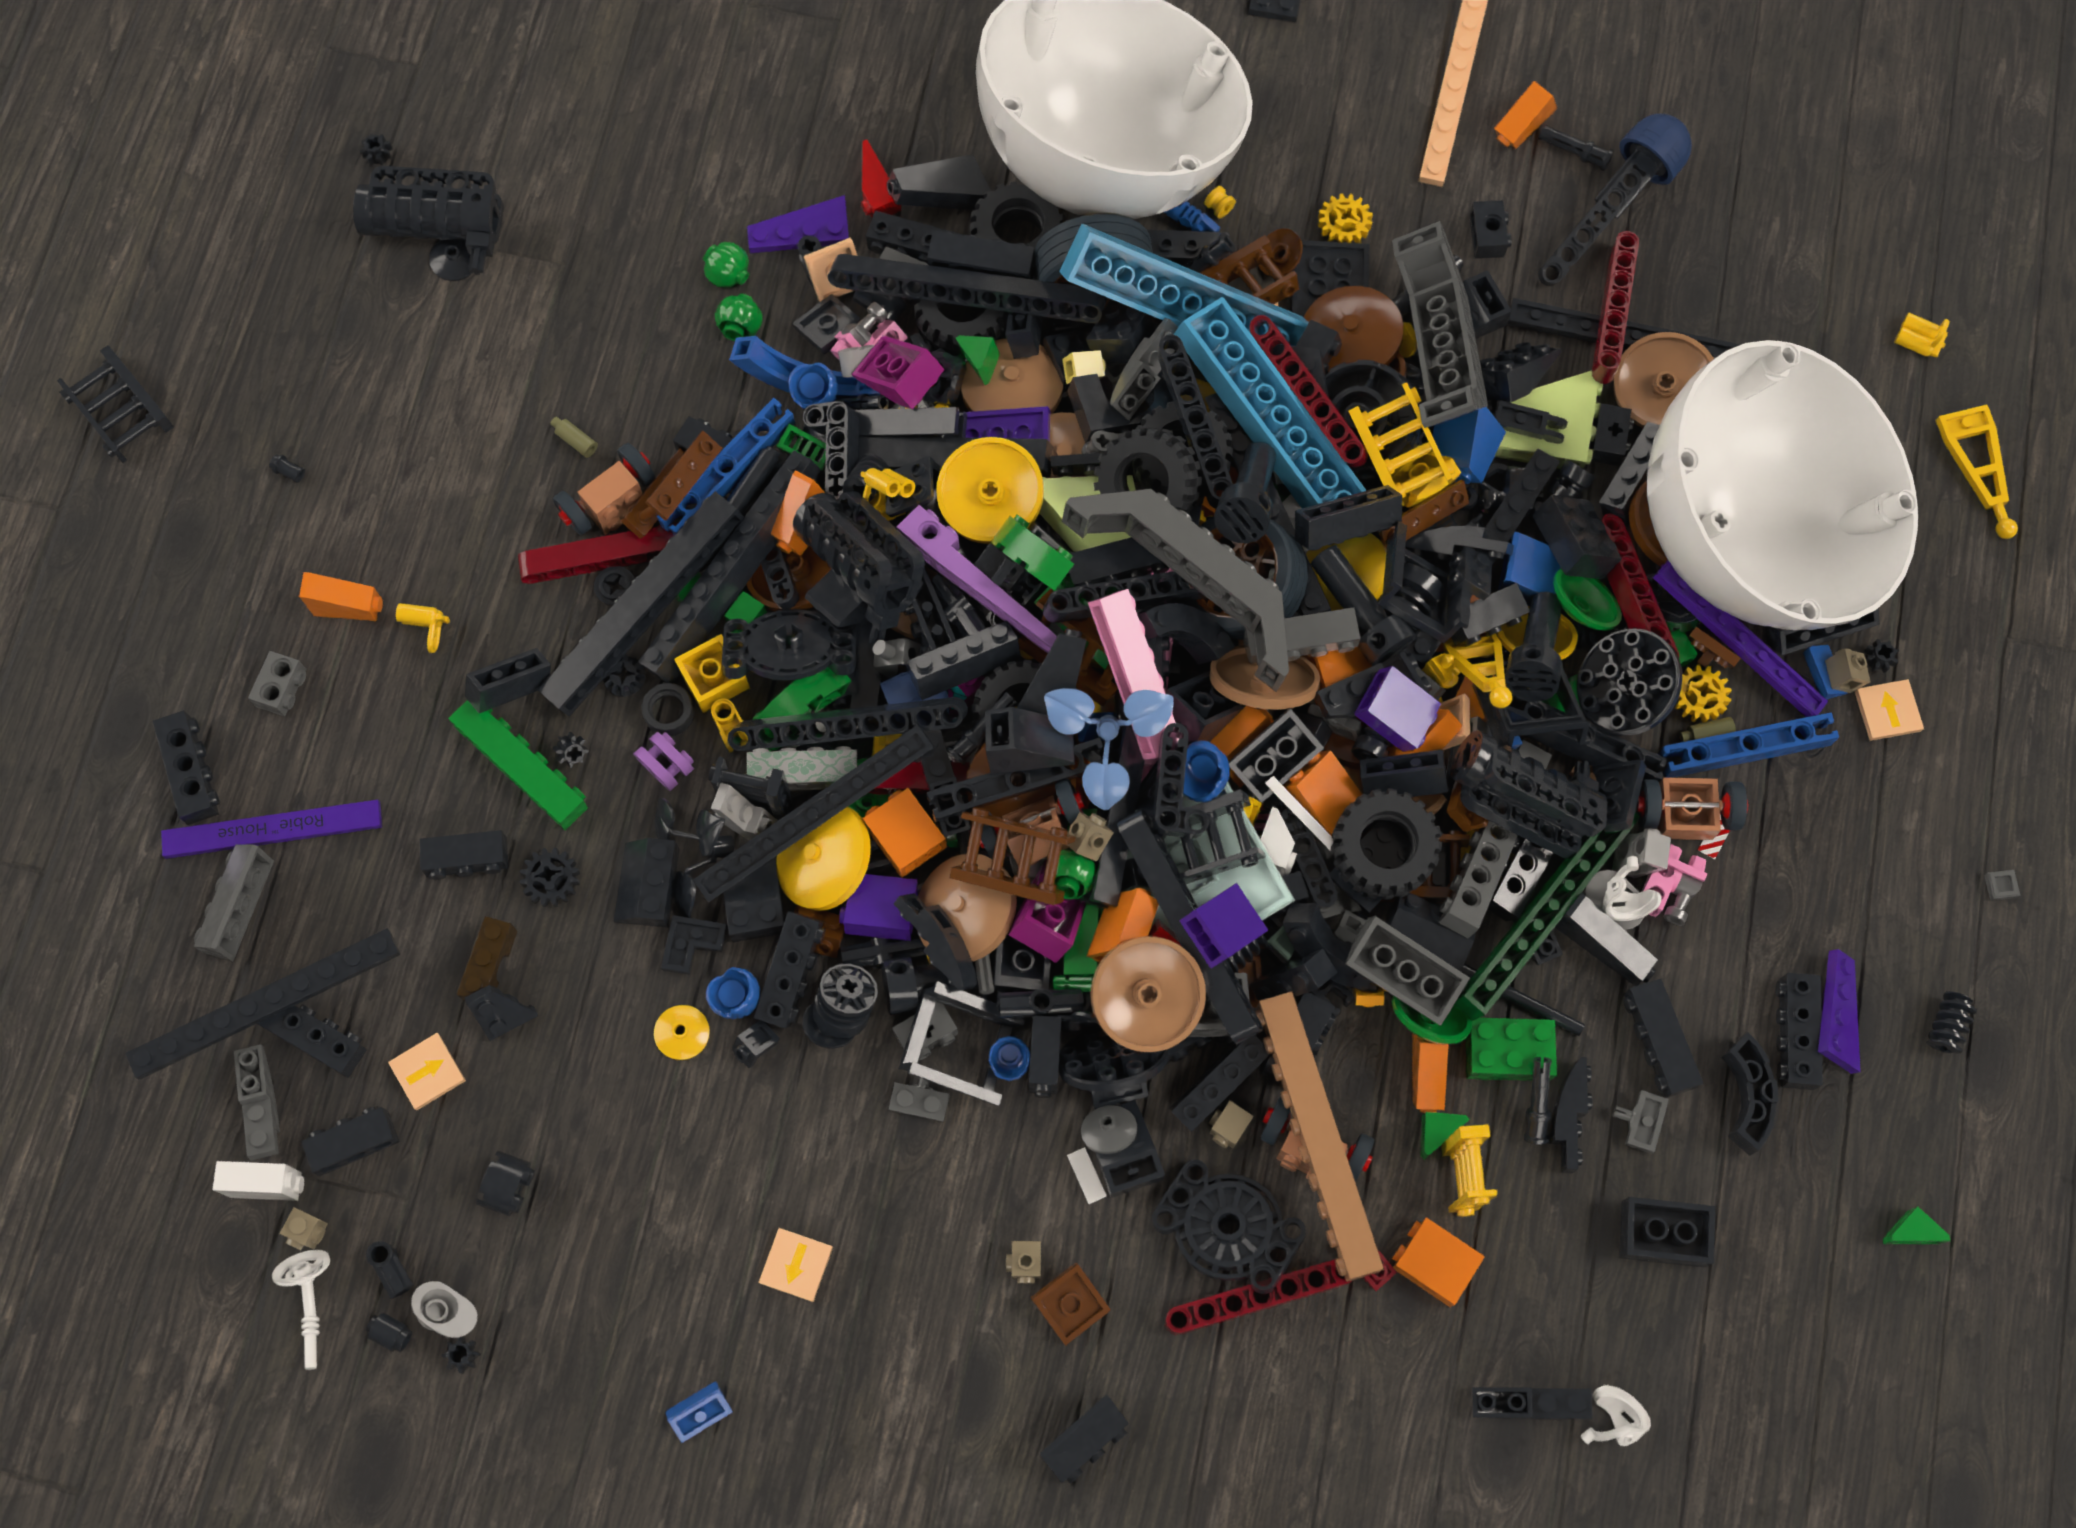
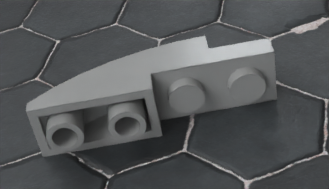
M720 783L711 809L716 812V816L725 819L724 825L751 840L778 821L764 808L751 804L732 786Z

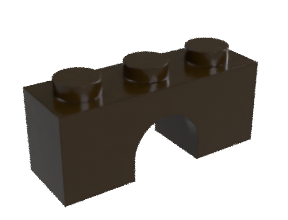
M487 916L484 917L457 991V995L463 1001H465V997L488 985L498 987L497 971L503 956L509 957L518 932L511 923Z

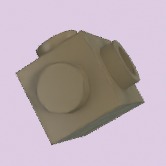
M1841 649L1834 656L1825 660L1832 689L1852 693L1871 682L1864 653L1851 651V649Z
M1079 813L1067 833L1068 835L1076 836L1075 842L1067 845L1075 853L1097 861L1113 832L1105 825L1107 821L1094 813L1091 816Z
M1229 1101L1223 1112L1218 1109L1209 1122L1213 1126L1210 1134L1214 1136L1212 1140L1223 1148L1230 1146L1234 1149L1254 1116Z
M293 1208L280 1234L288 1237L287 1244L299 1250H302L303 1246L315 1249L316 1245L323 1239L328 1223L297 1208Z
M1012 1241V1254H1006V1272H1012V1279H1018V1284H1035V1279H1041V1241Z

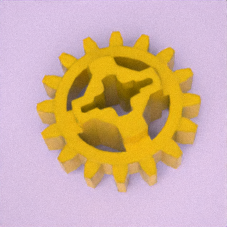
M1340 193L1338 200L1331 196L1329 203L1324 202L1322 210L1319 211L1318 227L1322 228L1321 235H1329L1328 242H1332L1335 239L1337 242L1351 243L1355 241V243H1360L1362 237L1367 238L1373 223L1371 221L1373 213L1368 212L1369 205L1362 206L1361 197L1356 201L1353 200V194L1345 198L1343 193Z
M1697 665L1694 671L1689 667L1686 668L1684 675L1682 674V687L1675 709L1682 708L1684 710L1682 717H1686L1688 714L1692 715V722H1695L1698 717H1701L1703 723L1707 722L1709 716L1712 720H1716L1719 714L1723 715L1727 710L1726 706L1731 702V698L1727 696L1732 690L1731 688L1724 687L1728 679L1720 680L1718 677L1721 672L1711 673V666H1708L1705 671H1702L1700 665ZM1699 679V681L1693 682L1691 680ZM1705 706H1710V707H1712V708H1709V709H1704Z

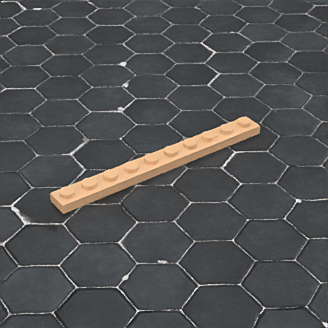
M1462 0L1418 182L1443 187L1488 0Z

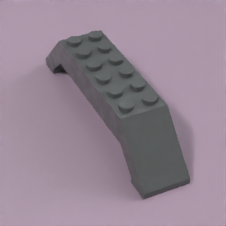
M1438 221L1393 239L1395 259L1398 262L1409 294L1427 401L1419 404L1423 427L1427 428L1487 407V397L1468 296L1441 222Z
M1152 489L1070 497L1067 500L1062 522L1081 538L1091 533H1127L1253 633L1258 664L1255 676L1273 691H1278L1289 673L1282 592L1279 591V587L1275 582L1260 576L1251 563L1241 561L1235 556L1232 548L1226 544L1221 545L1214 539L1208 529L1198 527L1192 522L1191 517L1185 511H1178L1170 504L1169 499L1165 495L1155 493Z

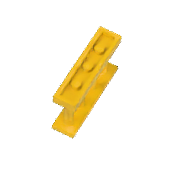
M1407 382L1402 384L1406 394L1368 413L1367 411L1361 413L1358 406L1349 410L1383 486L1389 485L1402 494V498L1406 497V493L1444 475L1448 484L1452 483L1451 475L1455 473L1449 458L1443 460L1429 428L1423 427L1420 409L1417 403L1421 402L1420 396L1415 387L1409 388ZM1411 404L1417 416L1416 419L1379 437L1378 435L1372 436L1368 428L1373 425L1372 422ZM1423 429L1428 439L1427 443L1394 459L1389 460L1387 458L1383 460L1380 450L1384 449V445L1415 430ZM1434 452L1440 466L1402 484L1400 482L1394 483L1391 474L1395 473V469Z
M1489 1125L1459 1127L1441 1145L1442 1156H1451V1160H1454L1458 1199L1448 1208L1449 1213L1457 1212L1458 1217L1475 1215L1474 1211L1479 1210L1486 1204H1490L1489 1201L1497 1196V1189L1485 1190L1480 1146L1490 1137Z

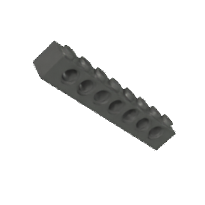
M1523 740V744L1516 748L1520 752L1521 757H1532L1540 761L1544 769H1546L1552 755ZM1494 805L1495 810L1500 813L1501 810ZM1491 821L1488 822L1486 827L1480 828L1479 831L1473 833L1468 843L1471 846L1470 852L1465 853L1459 864V867L1462 868L1461 873L1454 877L1449 887L1452 890L1451 896L1446 897L1441 905L1440 912L1443 914L1439 921L1440 924L1468 939L1479 929L1518 837L1517 834ZM1463 899H1465L1469 903V905L1465 904Z

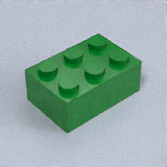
M1478 1018L1472 1021V1029L1466 1038L1467 1079L1532 1081L1534 1057H1541L1540 1068H1543L1544 1057L1552 1060L1549 1082L1557 1076L1555 1020Z

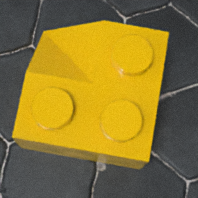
M722 634L674 659L703 713L710 710L715 701L719 699L729 700L750 688L746 676L739 679H729L724 676L722 668ZM734 664V665H730V666H729V668H737V667H740L739 664Z

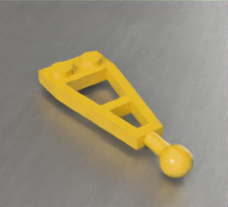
M1988 405L1939 416L1935 421L1944 444L1985 509L1993 508L1998 520L1996 525L1997 535L2003 539L2014 537L2018 531V526L2014 520L2008 518L2004 505L2009 501L1997 428ZM1985 434L1991 464L1974 468L1957 440ZM1993 475L1996 490L1995 497L1991 496L1981 477Z
M1486 634L1480 635L1481 640L1469 646H1466L1465 642L1455 646L1452 640H1447L1443 643L1444 653L1454 655L1455 663L1453 665L1483 692L1491 691L1490 702L1493 706L1505 708L1510 705L1512 693L1505 687L1502 643L1496 634L1489 637ZM1493 655L1495 657V661L1473 665L1467 660L1474 657L1489 658ZM1495 674H1496V676H1497V677H1491V678H1486V677H1485V676L1495 675Z

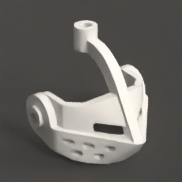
M1636 856L1627 857V864L1607 882V891L1605 892L1602 910L1613 920H1636L1647 916L1660 906L1661 895L1657 891L1650 889L1640 893L1625 891L1626 880L1624 877L1631 871L1639 869L1638 857ZM1615 902H1625V906L1612 907V904Z
M1604 1385L1594 1391L1593 1399L1597 1405L1604 1408L1610 1414L1615 1429L1606 1432H1596L1590 1427L1581 1434V1437L1587 1444L1593 1440L1607 1441L1616 1438L1619 1445L1627 1446L1638 1441L1650 1429L1651 1420L1643 1406L1629 1393L1617 1387ZM1625 1411L1635 1422L1630 1424L1621 1413Z

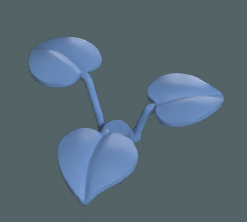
M1063 688L1045 694L1044 700L1051 725L1058 732L1067 735L1076 734L1083 729L1086 722L1088 724H1096L1098 735L1105 740L1103 764L1098 762L1088 764L1082 777L1085 793L1093 804L1103 810H1108L1124 797L1129 788V775L1125 768L1118 763L1108 764L1110 740L1118 735L1120 726L1132 724L1134 732L1140 737L1156 735L1165 727L1170 719L1174 702L1172 695L1146 689L1135 691L1127 698L1124 705V713L1129 720H1118L1113 715H1104L1100 719L1088 718L1093 713L1095 705L1091 697L1083 691Z

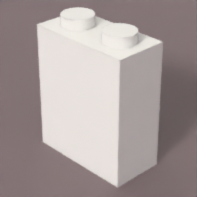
M217 1161L213 1190L230 1198L298 1201L299 1193H302L304 1188V1178L301 1176L302 1172L286 1164Z

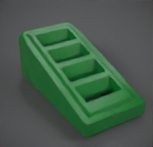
M788 424L777 444V448L790 455L793 450L798 452L803 440H806L807 443L800 453L806 456L812 444L816 445L810 459L823 472L826 451L819 463L814 460L821 448L826 450V443ZM794 436H798L799 438L797 439L794 447L790 448L789 445L792 442Z

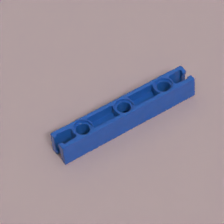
M773 398L715 457L670 517L665 521L659 515L657 516L661 527L667 532L671 530L675 536L682 529L686 520L699 510L707 497L716 491L724 498L738 484L761 449H765L767 446L773 448L781 439L788 424L795 425L793 413L787 409L784 412L785 415L775 424H772L771 421L776 415L780 416L782 414L781 403ZM761 431L768 432L765 436L757 435ZM726 467H732V468H733V469H732L730 472H728V473H722V472H721V471H722L724 468H726ZM689 504H697L692 510L685 509ZM679 516L683 517L676 527L673 524L669 527Z
M1831 712L1666 745L1662 747L1658 755L1664 758L1681 757L1682 764L1674 766L1673 761L1668 762V766L1663 771L1664 778H1673L1831 746L1839 738L1837 730L1826 735L1815 734L1816 727H1821L1822 729L1834 723ZM1795 731L1800 732L1804 740L1797 738ZM1743 742L1750 743L1753 750L1745 748ZM1691 752L1698 753L1701 756V760L1694 759Z

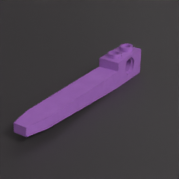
M918 505L897 526V530L922 553L924 560L935 570L1003 621L1007 620L1011 627L1047 653L1049 652L1057 636L958 552V534L950 526H943L933 511L930 509L925 510ZM928 533L936 535L933 539L924 538Z

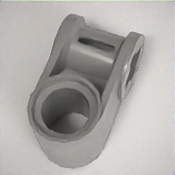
M874 345L839 350L838 356L842 377H853L851 374Z

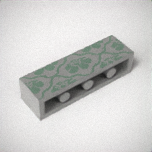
M847 746L836 747L835 750L811 747L807 751H797L795 748H782L777 752H769L768 749L758 748L754 749L753 752H747V775L766 778V776H771L773 768L783 770L790 790H824L857 767V750H851Z

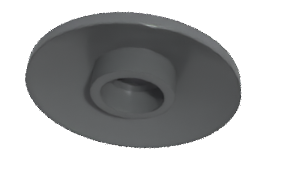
M1113 1105L1095 1109L1086 1116L1081 1126V1136L1085 1145L1089 1149L1101 1154H1113L1124 1150L1134 1141L1137 1134V1123L1132 1113L1123 1107Z

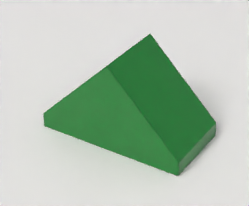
M962 335L956 337L963 355L983 384L987 385L990 383L1000 356L994 339L991 337Z
M1425 1112L1422 1116L1420 1156L1425 1160L1470 1119L1466 1115Z
M1918 1206L1908 1210L1883 1238V1244H1943L1950 1241V1235Z

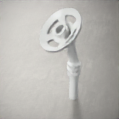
M309 1250L295 1254L281 1262L272 1273L273 1281L277 1285L301 1286L304 1318L301 1319V1322L304 1323L301 1329L304 1331L301 1332V1335L304 1336L306 1370L317 1368L316 1336L319 1335V1330L316 1329L319 1328L317 1323L319 1322V1317H316L313 1280L325 1271L330 1264L329 1254L322 1250ZM309 1260H316L313 1264L307 1262ZM289 1269L285 1278L282 1279L283 1274Z

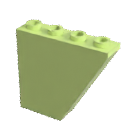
M1592 371L1535 388L1529 395L1510 402L1565 418L1568 421L1566 429H1554L1546 425V429L1563 434L1564 441L1560 444L1546 442L1543 438L1541 440L1506 431L1494 457L1528 463L1539 448L1560 461L1558 469L1562 468L1567 459L1584 469L1585 465L1590 464L1593 449H1589L1590 441L1593 442L1596 434V426H1592L1593 418L1596 419L1599 413L1600 403H1596V398L1600 396L1603 384L1594 380Z
M1127 475L1129 490L1136 491L1133 476ZM1098 476L1042 477L1044 482V498L1039 513L1074 552L1130 538L1125 532L1091 533L1081 538L1062 522L1065 503L1070 497L1100 494L1099 490L1094 491V483L1098 482Z

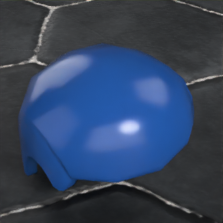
M1007 1036L1000 1038L991 1046L989 1064L998 1078L1007 1081L1020 1079L1030 1066V1050L1022 1039Z

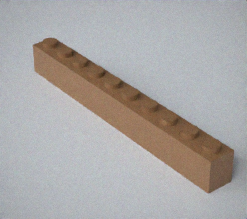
M1289 992L1261 1000L1257 1006L1258 1010L1255 1012L1267 1036L1263 1038L1264 1046L1267 1053H1272L1275 1061V1064L1272 1065L1276 1081L1281 1080L1284 1091L1281 1092L1282 1101L1285 1108H1290L1293 1116V1119H1290L1291 1129L1294 1136L1299 1135L1302 1144L1299 1147V1153L1304 1164L1308 1163L1311 1174L1308 1175V1180L1312 1191H1317L1320 1202L1317 1203L1319 1215L1322 1220L1326 1219L1329 1230L1326 1231V1236L1330 1247L1336 1248L1339 1257L1335 1259L1338 1273L1340 1276H1345L1346 1282L1378 1273L1383 1270V1265L1293 994Z

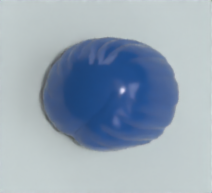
M822 363L801 364L794 368L789 376L788 387L791 397L803 409L812 404L834 402L838 393L837 378Z
M1202 740L1188 745L1183 795L1192 801L1203 803L1216 798L1225 788L1229 779L1230 765L1227 756L1214 744Z
M731 967L723 975L715 977L710 981L706 989V1000L712 1011L718 1016L726 1019H741L744 1016L750 1015L757 1008L760 1000V986L751 972L746 969Z

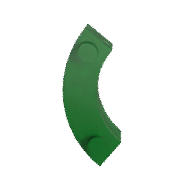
M1016 514L1014 518L1009 516L991 543L1003 550L1004 554L1019 565L1023 560L1027 563L1024 568L1055 591L1075 564L1070 561L1073 555L1062 547L1055 550L1027 528L1030 523Z
M828 667L813 676L796 679L775 697L764 710L758 712L753 717V720L808 714L812 710L817 713L834 700L843 696L851 680L847 675L835 674ZM790 725V730L796 734L799 729L794 725ZM764 728L765 734L770 738H774L773 732L768 728ZM782 747L766 748V749H768L769 752H775V751L779 750V749L782 748Z

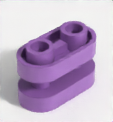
M656 732L649 739L654 745L649 751L641 746L633 754L667 790L671 791L678 785L674 776L680 772L686 777L694 770L691 765L694 761L684 750L679 753L673 747L676 743L666 732L662 735ZM660 754L671 763L667 769L656 760Z

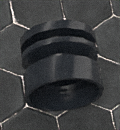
M1404 563L1402 587L1396 592L1394 597L1431 618L1432 610L1436 609L1442 600L1445 588L1439 579L1429 571L1410 563ZM1384 609L1388 616L1393 615V613ZM1408 623L1414 633L1422 632V630Z
M838 964L829 968L822 976L812 1007L813 1020L818 1028L827 1035L836 1038H851L860 1034L867 1026L878 994L877 984L872 975L862 967L853 964Z

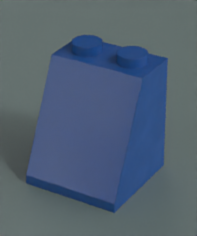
M1487 407L1434 425L1433 438L1441 455L1452 458L1461 471V474L1454 482L1462 479L1465 481V484L1482 483L1506 434L1504 428Z
M1514 532L1509 542L1514 545L1512 556L1504 555L1497 591L1517 583L1527 606H1530L1532 597L1539 592L1555 594L1553 578L1561 567L1549 545L1522 533Z

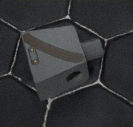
M906 638L889 641L878 640L873 646L874 669L888 679L909 671L907 661L921 655V644Z

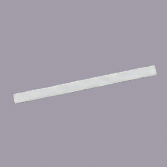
M1274 776L1271 777L1265 784L1331 851L1332 836Z

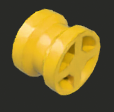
M1222 186L1212 190L1204 201L1208 208L1214 210V214L1218 218L1227 215L1236 203L1232 196L1226 194V190Z

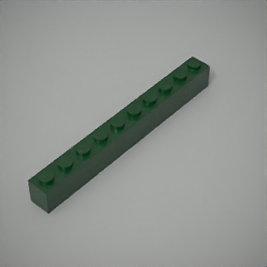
M1636 812L1634 815L1632 827L1641 817ZM1603 829L1595 837L1584 835L1581 838L1580 850L1562 862L1467 982L1454 1003L1457 1008L1472 1021L1487 1014L1631 829L1605 832Z

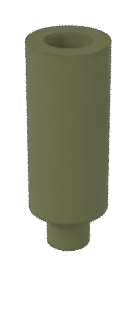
M558 417L552 419L550 424L555 428L556 435L585 458H589L594 454L598 447L597 442L569 420H561Z
M1731 717L1688 726L1687 731L1679 733L1681 742L1736 732L1735 723Z

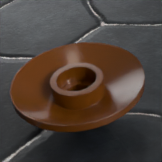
M1281 228L1271 232L1266 237L1271 242L1273 253L1271 260L1283 275H1287L1299 263L1303 245L1301 238L1296 232L1291 229ZM1259 265L1261 271L1271 277L1263 265Z

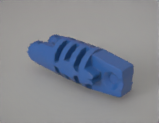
M1187 201L1164 211L1166 215L1176 222L1180 221V225L1185 226L1188 230L1200 232L1220 231V226L1210 219L1207 214H1201V210L1196 209L1193 205L1190 206V203Z

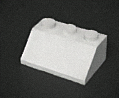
M1272 807L1261 836V841L1280 875L1284 876L1290 874L1297 853L1292 852L1295 842L1279 810Z

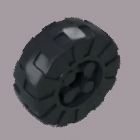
M1358 360L1353 363L1344 362L1329 369L1330 372L1325 375L1330 400L1362 443L1363 441L1349 410L1358 406L1361 413L1364 411L1368 413L1405 395L1402 384L1407 382L1409 388H1413L1408 380L1398 371L1372 360ZM1411 404L1372 422L1373 425L1368 428L1372 436L1378 435L1379 437L1416 419L1417 416ZM1329 406L1321 407L1318 411V417H1326L1330 411ZM1336 428L1333 432V437L1335 439L1341 438L1345 433V428ZM1422 428L1384 445V449L1380 450L1383 460L1387 458L1389 460L1394 459L1416 448ZM1352 448L1348 453V458L1350 460L1358 458L1360 448ZM1369 454L1366 463L1360 467H1352L1347 464L1360 482L1374 481L1375 478L1379 477Z

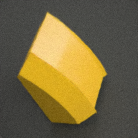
M1431 452L1395 470V473L1391 474V477L1395 484L1398 482L1402 484L1440 465L1434 452ZM1442 456L1443 460L1449 458L1455 470V473L1451 475L1454 482L1461 474V471L1452 458ZM1445 475L1406 493V497L1402 498L1405 504L1403 506L1408 508L1416 506L1449 487L1452 483L1448 484Z

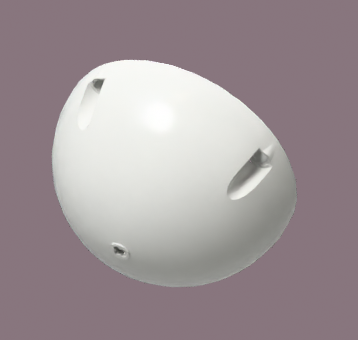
M1004 0L991 13L982 31L976 61V81L979 106L989 137L1005 164L1023 184L1041 198L1069 212L1082 216L1114 214L1137 219L1170 210L1192 198L1217 178L1239 150L1251 122L1252 98L1249 83L1234 55L1211 30L1188 13L1164 0Z
M1782 341L1750 342L1727 350L1714 358L1688 380L1668 407L1654 437L1647 472V498L1650 518L1656 537L1667 559L1678 575L1696 593L1718 609L1756 625L1786 630H1815L1845 624L1878 609L1894 594L1904 579L1914 554L1918 530V506L1913 476L1904 449L1890 421L1877 402L1855 378L1833 361L1808 348Z

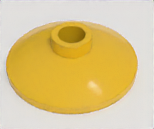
M678 1005L667 1009L658 1018L654 1028V1039L657 1047L664 1055L675 1060H687L698 1055L707 1045L710 1035L709 1024L705 1016L698 1009L688 1005ZM679 1026L685 1027V1032L682 1035H677L675 1032Z

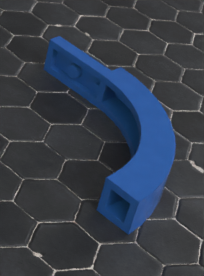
M757 336L736 338L729 359L751 376L786 392H789L788 380L793 369L801 364H805L776 351ZM832 371L838 383L836 399L857 397L860 394H868L869 396L880 394L854 377H842V372Z

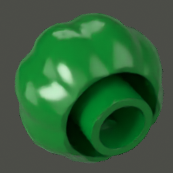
M721 242L718 246L714 244L706 251L703 257L705 276L709 282L717 287L731 288L736 284L743 285L750 275L747 271L749 264L748 256L745 250L735 243Z
M746 294L732 295L724 298L715 312L717 327L731 341H735L738 337L755 336L763 321L760 308Z
M1061 850L1054 884L1057 885L1056 889L1065 891L1063 899H1079L1093 890L1094 875L1097 872L1094 860L1077 854L1073 850Z

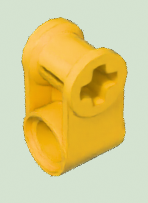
M719 699L713 703L711 713L719 734L729 753H731L733 748L728 743V734L743 720L730 700ZM728 709L731 711L727 718L718 717V713L721 710ZM738 731L740 738L748 741L747 735L742 731Z

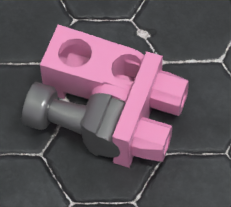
M873 302L867 308L868 315L858 324H848L842 332L835 336L838 341L831 349V352L839 359V350L866 345L875 346L883 335L903 342L908 337L895 321L885 320L888 317L887 312L878 303ZM875 322H878L879 324L876 326L878 329L871 335L869 330Z
M1670 844L1667 869L1649 874L1641 892L1650 889L1659 892L1661 895L1660 906L1649 914L1653 917H1657L1661 913L1670 892L1677 895L1674 906L1667 907L1663 917L1672 924L1682 926L1685 924L1688 916L1684 911L1690 899L1700 891L1706 879L1707 873L1704 872L1706 860L1692 855L1688 864L1679 861L1682 850Z

